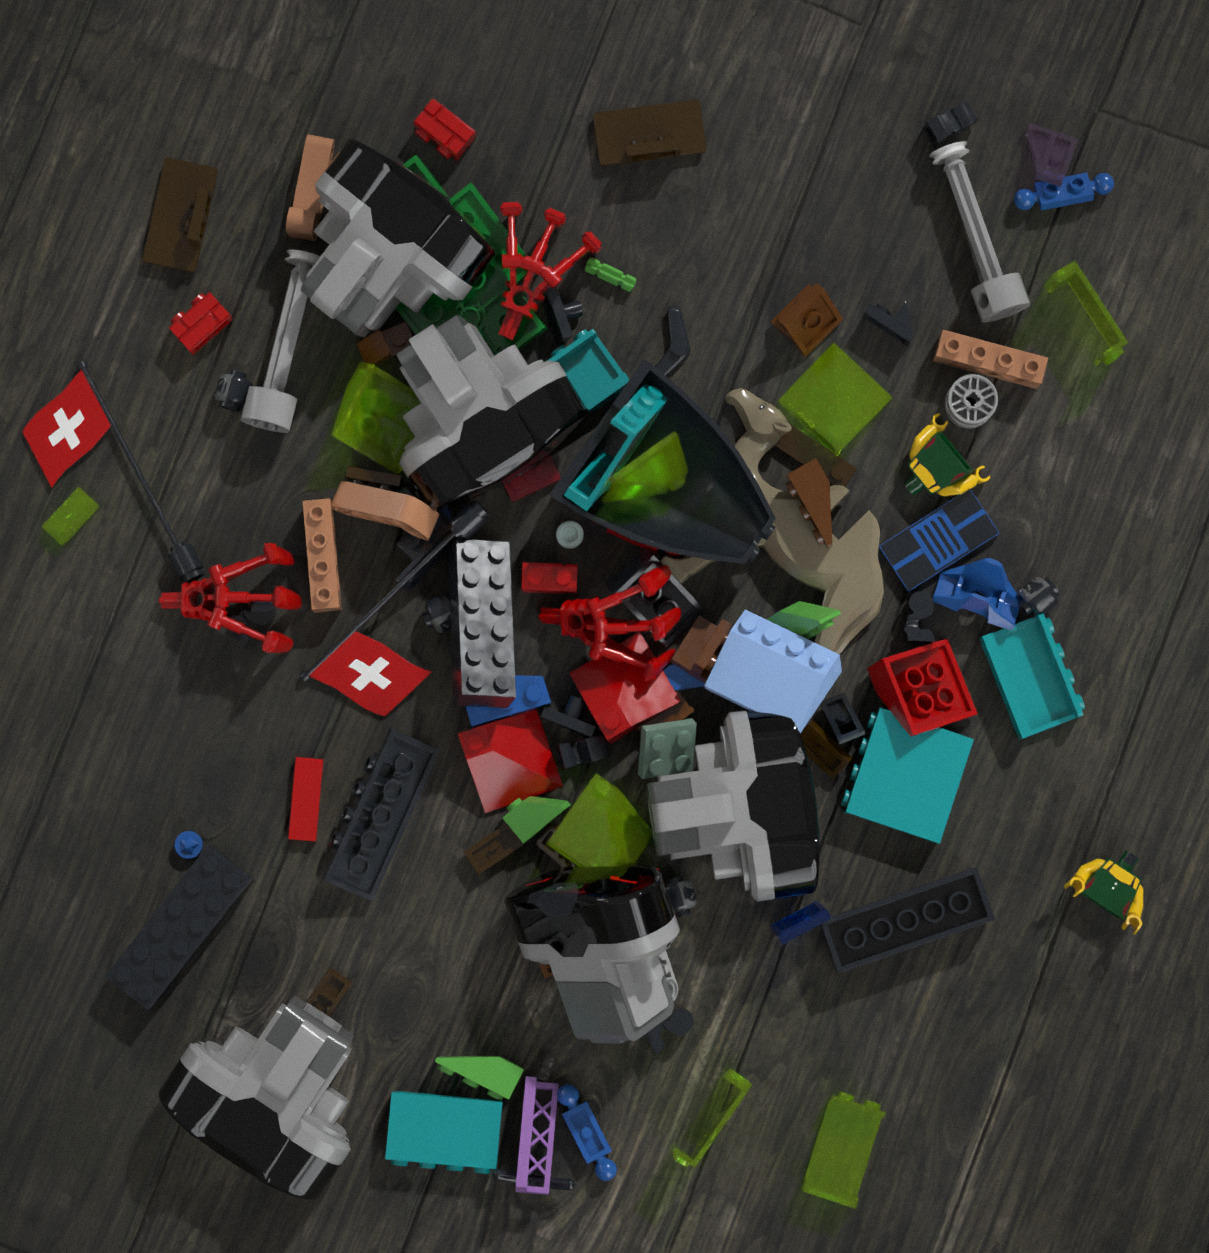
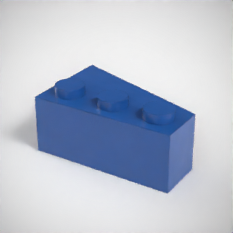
M515 675L516 698L508 708L466 706L472 728L551 705L543 676Z

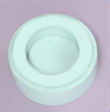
M574 521L563 522L556 532L558 543L566 549L578 547L583 540L582 527Z

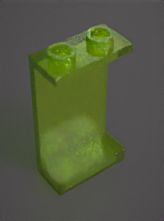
M1074 260L1053 273L1044 286L1051 294L1067 283L1070 285L1110 347L1102 352L1094 361L1096 366L1102 362L1107 366L1124 353L1123 348L1128 344V341Z
M726 1066L721 1075L738 1089L692 1156L674 1143L670 1147L674 1153L673 1159L685 1168L689 1164L694 1168L697 1166L753 1085L728 1066Z
M839 1091L838 1095H830L801 1190L856 1209L860 1185L881 1119L885 1117L886 1112L880 1110L881 1104L866 1099L864 1104L853 1101L854 1095Z

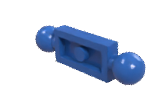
M1086 172L1034 183L1035 192L1029 189L1018 190L1014 195V204L1021 210H1028L1033 207L1034 203L1038 202L1042 211L1092 201L1094 198L1093 191L1102 195L1111 192L1114 187V180L1109 174L1100 173L1090 181Z
M571 1084L562 1085L558 1089L557 1099L569 1109L562 1113L586 1163L589 1164L595 1160L597 1163L595 1166L596 1176L603 1181L613 1179L617 1173V1166L612 1160L605 1157L612 1150L587 1101L579 1105L577 1102L579 1098L577 1088Z

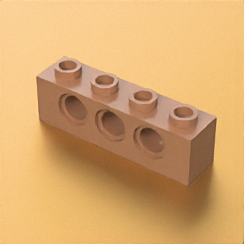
M942 330L933 361L1038 389L1043 381L1048 357Z
M330 498L303 501L311 605L314 613L342 610L334 514Z

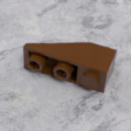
M815 458L788 473L787 479L789 482L785 483L792 498L797 496L802 506L798 508L805 521L811 520L815 530L812 533L819 545L824 544L828 549L832 547L830 482Z

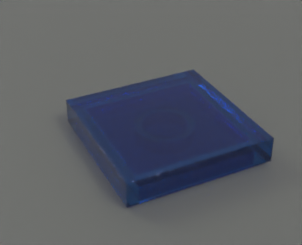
M815 901L772 924L770 928L774 936L783 945L831 919V916L819 901Z

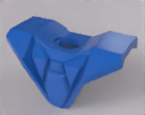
M984 558L967 565L942 571L933 596V602L955 611L966 609L983 615L988 619V623L1009 630H1013L1016 625L1015 621L1020 608L1018 602L1021 601L1010 584L1003 565L991 558ZM973 592H980V593H982L985 597H983V596H981V595H978V594H975V593H973Z

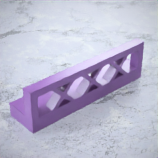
M526 1076L515 1192L549 1195L559 1084L537 1082V1077ZM536 1089L553 1090L552 1100L544 1107L535 1099ZM534 1106H536L539 1109V1111L535 1114ZM549 1107H551L550 1116L546 1112ZM543 1114L550 1124L549 1128L540 1135L533 1127V1121ZM533 1132L537 1138L531 1142ZM549 1133L547 1144L543 1138ZM540 1141L547 1149V1155L537 1162L530 1154V1150ZM531 1160L534 1166L529 1169V1161ZM546 1161V1169L544 1170L540 1165ZM538 1169L545 1177L544 1187L527 1186L528 1175Z

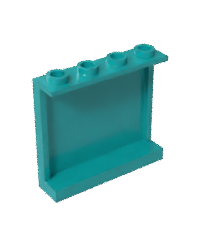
M879 708L876 713L871 712L867 728L871 730L868 739L863 738L860 744L858 754H861L862 758L859 765L854 764L850 780L854 782L851 791L846 790L841 802V806L845 807L843 813L852 814L926 839V841L940 844L974 739L942 728H936L910 737L891 711Z

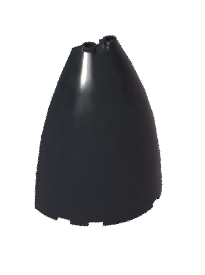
M645 359L641 362L549 494L555 500L582 516L633 541L667 552L706 560L745 564L748 561L752 563L760 551L756 547L760 540L763 538L767 541L776 528L772 525L776 517L739 451L708 414L679 386ZM645 383L658 388L668 400L616 479L587 511L564 496L569 486L602 450L615 458L628 438L627 434L610 423L617 413ZM597 475L594 476L600 481V477H598Z

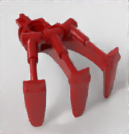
M503 202L500 206V213L508 217V237L506 238V254L502 255V267L510 268V281H505L504 284L510 289V292L504 291L502 294L506 302H501L500 306L508 311L498 335L513 340L522 318L533 319V315L530 312L538 310L539 306L534 302L544 301L545 297L542 294L549 287L554 289L563 280L560 276L587 252L598 254L602 243L592 232H585L582 235L583 239L581 241L584 245L568 259L564 258L553 269L550 265L548 267L545 266V262L541 260L548 247L549 239L554 229L564 226L566 221L565 213L549 208L544 213L545 220L549 223L541 241L537 242L531 256L522 257V254H517V237H515V220L522 213V205L519 202ZM516 268L528 270L523 286H517ZM536 273L544 281L531 292L530 286ZM518 293L527 294L529 296L528 303L524 306H517L514 304L515 295Z
M264 543L263 551L265 554L245 562L239 561L222 568L221 564L212 566L208 569L211 575L210 578H204L201 581H193L191 583L185 582L182 584L181 592L161 593V597H159L161 609H181L182 615L186 618L203 619L208 621L207 625L220 630L222 626L238 634H246L262 641V651L267 653L288 652L294 644L291 638L273 630L267 632L266 635L253 630L243 623L227 617L226 607H229V603L273 602V606L277 607L276 609L294 610L302 606L300 595L283 586H276V589H273V594L229 592V587L226 584L268 563L273 565H293L295 560L290 552L276 546L275 543ZM200 594H202L203 600L202 603L198 606L197 598Z
M662 565L641 575L638 585L599 600L597 596L584 600L568 599L562 604L560 609L542 607L539 620L546 624L561 625L563 636L580 637L584 644L591 647L588 655L594 660H601L603 656L617 662L624 661L644 668V681L656 679L657 674L671 661L675 654V649H669L656 658L649 657L622 646L609 638L608 634L652 631L654 641L661 640L680 620L681 609L676 607L652 620H623L604 616L606 614L604 610L622 603V600L641 591L644 592L647 598L655 595L670 579L672 574L668 565Z

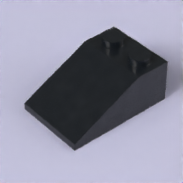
M643 547L605 586L613 594L619 593L638 585L641 575L663 564ZM672 574L670 579L655 595L647 598L644 592L641 591L622 600V604L638 620H652L676 607L681 609L680 620L663 639L659 640L666 648L705 610Z

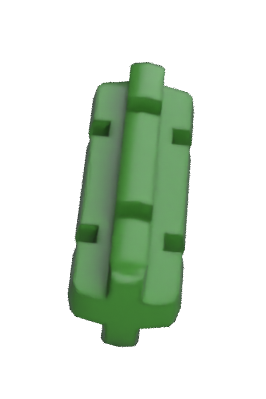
M590 257L585 265L586 272L592 275L597 274L598 278L615 286L620 285L621 289L631 292L636 284L635 277L628 274L625 276L622 271L605 263L602 265L599 260Z

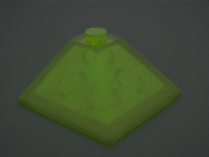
M833 342L778 402L830 451L839 455L893 397Z
M360 362L347 385L331 436L399 475L402 470L399 463L402 454L405 452L404 447L415 438L403 416L420 405L421 402L409 386L373 364Z
M674 431L610 477L601 497L603 503L663 494L669 489L674 492L686 482L684 478L688 473V468L676 432Z
M596 773L547 842V845L613 891H616L622 881L611 880L610 876H616L623 880L653 837L652 830L622 792Z

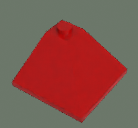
M640 632L620 643L630 650L655 658ZM602 656L601 660L593 659L569 674L604 736L611 744L681 703L663 670L657 674L656 679L644 681V668L624 661L617 662Z
M948 639L883 658L867 668L877 695L910 737L978 714Z
M537 709L458 734L485 813L508 806L518 798L525 800L530 796L534 797L563 787Z

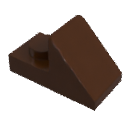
M405 321L382 332L380 329L376 330L357 343V346L367 369L397 357V353L411 345L409 339L413 336Z

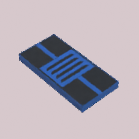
M969 489L879 546V549L906 591L909 592L994 538L999 532L972 490Z

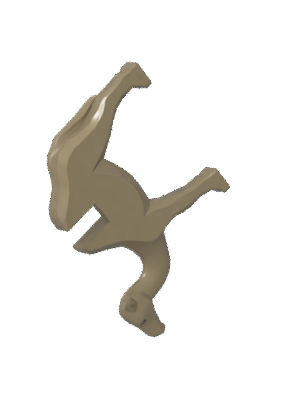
M746 389L732 390L727 393L725 401L728 405L735 407L746 430L745 434L734 446L758 482L776 517L772 524L776 527L767 541L762 538L756 547H763L769 558L789 576L806 586L825 593L822 606L840 610L841 614L832 619L834 625L817 634L814 643L840 655L858 632L880 613L884 587L882 571L878 561L880 542L878 521L869 510L839 540L832 534V547L827 549L824 544L819 545L812 533L815 530L811 520L806 522L798 508L802 506L798 497L792 498L789 492L770 486L761 478L758 472V464L761 458L781 440L783 435L791 430V425L787 422L784 414L772 404L758 398ZM830 486L831 511L850 494V491L844 486ZM662 556L659 559L663 565L669 566L672 575L681 585L690 576L697 574L708 564L715 562V560L691 556L680 559Z

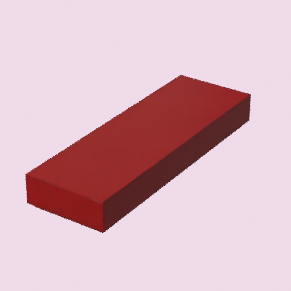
M296 757L288 839L317 842L324 759Z

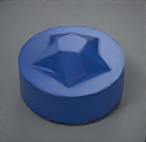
M182 832L175 840V850L183 858H195L203 850V840L195 832Z

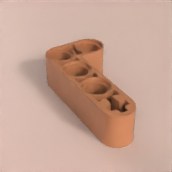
M307 135L293 207L289 208L287 214L286 232L288 237L316 241L317 234L313 231L320 224L323 205L318 201L321 196L316 193L315 183L324 171L330 174L335 139Z
M340 481L331 503L332 509L337 512L401 527L409 534L423 540L430 539L439 517L438 512L410 495L346 481Z

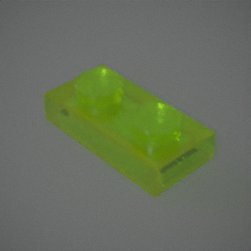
M78 487L41 527L63 546L100 506Z

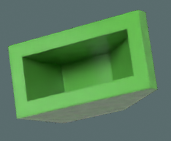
M533 796L528 797L524 801L518 798L507 807L509 813L503 819L524 844L566 810L570 803L565 800Z

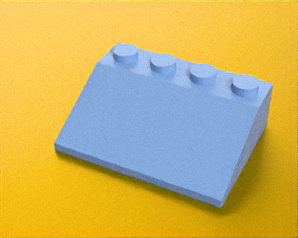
M744 610L723 645L707 679L705 689L799 735L841 674L840 655L752 612Z

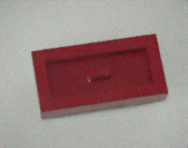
M549 454L532 469L522 475H518L517 478L505 484L504 487L513 503L558 482L561 477ZM529 464L511 472L509 476L502 480L503 484L515 477L514 474L517 471L527 469Z

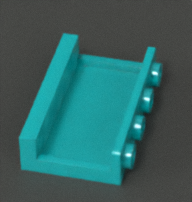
M586 329L581 331L573 338L574 342L567 347L562 345L551 353L552 358L547 361L559 362L568 378L551 393L519 413L543 447L618 396L630 380L598 338L594 329L589 332Z
M1043 613L1017 623L1013 630L1004 628L979 638L1019 740L1083 716L1082 710L1085 709L1080 694H1075L1072 684L1075 683L1073 674L1069 668L1065 669L1062 659L1065 658L1060 643L1055 644L1052 633L1055 632L1053 624L1049 617L1045 618Z
M392 1091L385 1159L391 1160V1165L408 1166L409 1161L419 1162V1167L435 1169L436 1164L447 1165L446 1170L463 1171L464 1166L474 1167V1172L490 1174L491 1169L497 1168L503 1100Z

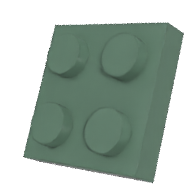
M685 719L642 726L638 775L642 779L692 772L697 723L693 719Z

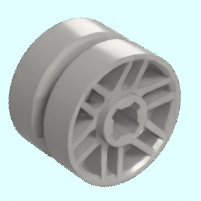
M976 374L965 375L956 380L947 392L944 402L945 411L949 419L957 426L967 429L976 428L983 425L995 412L998 404V395L994 385L987 378ZM969 397H971V400H973V402L976 403L974 404V406H971V404L967 400Z

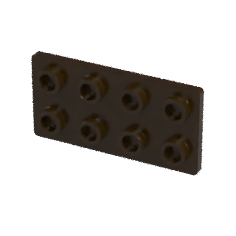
M699 100L611 110L593 114L600 166L706 153L707 150Z
M172 158L165 159L142 258L144 263L191 273L196 272L217 180V168Z

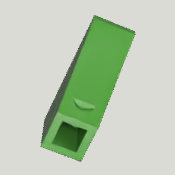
M799 601L780 610L767 620L806 639H810L834 625L832 619L839 616L841 612L837 609Z
M502 1056L437 1057L435 1060L436 1063L440 1064L438 1069L451 1076L456 1072L464 1076V1083L476 1089L481 1085L489 1089L488 1095L500 1101L504 1097L510 1098L524 1071L523 1067Z

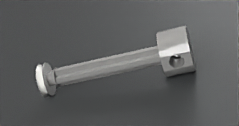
M961 141L939 148L932 152L929 157L934 158L932 165L945 164L943 172L947 174L984 282L974 287L971 293L981 322H992L1024 310L1030 306V301L1020 273L1003 275L964 166L966 162L960 159L970 151L965 148L967 142Z
M287 250L290 256L285 258V261L295 265V268L290 271L291 275L263 387L249 386L240 421L251 426L281 433H288L290 431L297 398L284 393L308 297L301 292V287L306 281L305 276L320 258L316 254L301 250Z

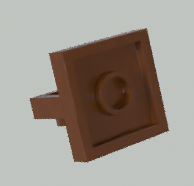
M816 283L813 287L808 284L771 323L775 329L788 337L797 350L806 357L843 320V317L824 288Z
M699 615L670 662L706 684L729 635L727 632L732 624L722 619L717 627Z

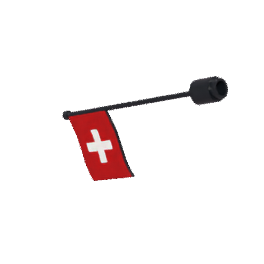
M87 362L79 363L76 366L79 373L69 385L37 412L22 431L49 484L53 489L62 475L89 453L112 427L174 545L170 548L171 553L167 557L179 580H183L184 583L198 580L204 575L202 570L204 566L192 544L186 545L185 542L178 543L87 370Z
M476 499L471 503L467 502L449 519L452 524L449 527L451 533L307 671L303 670L300 676L306 682L312 677L332 686L363 708L378 715L386 716L432 671L409 662L384 643L357 630L455 536L458 539L464 537L468 540L487 522L486 518L490 515L488 511Z

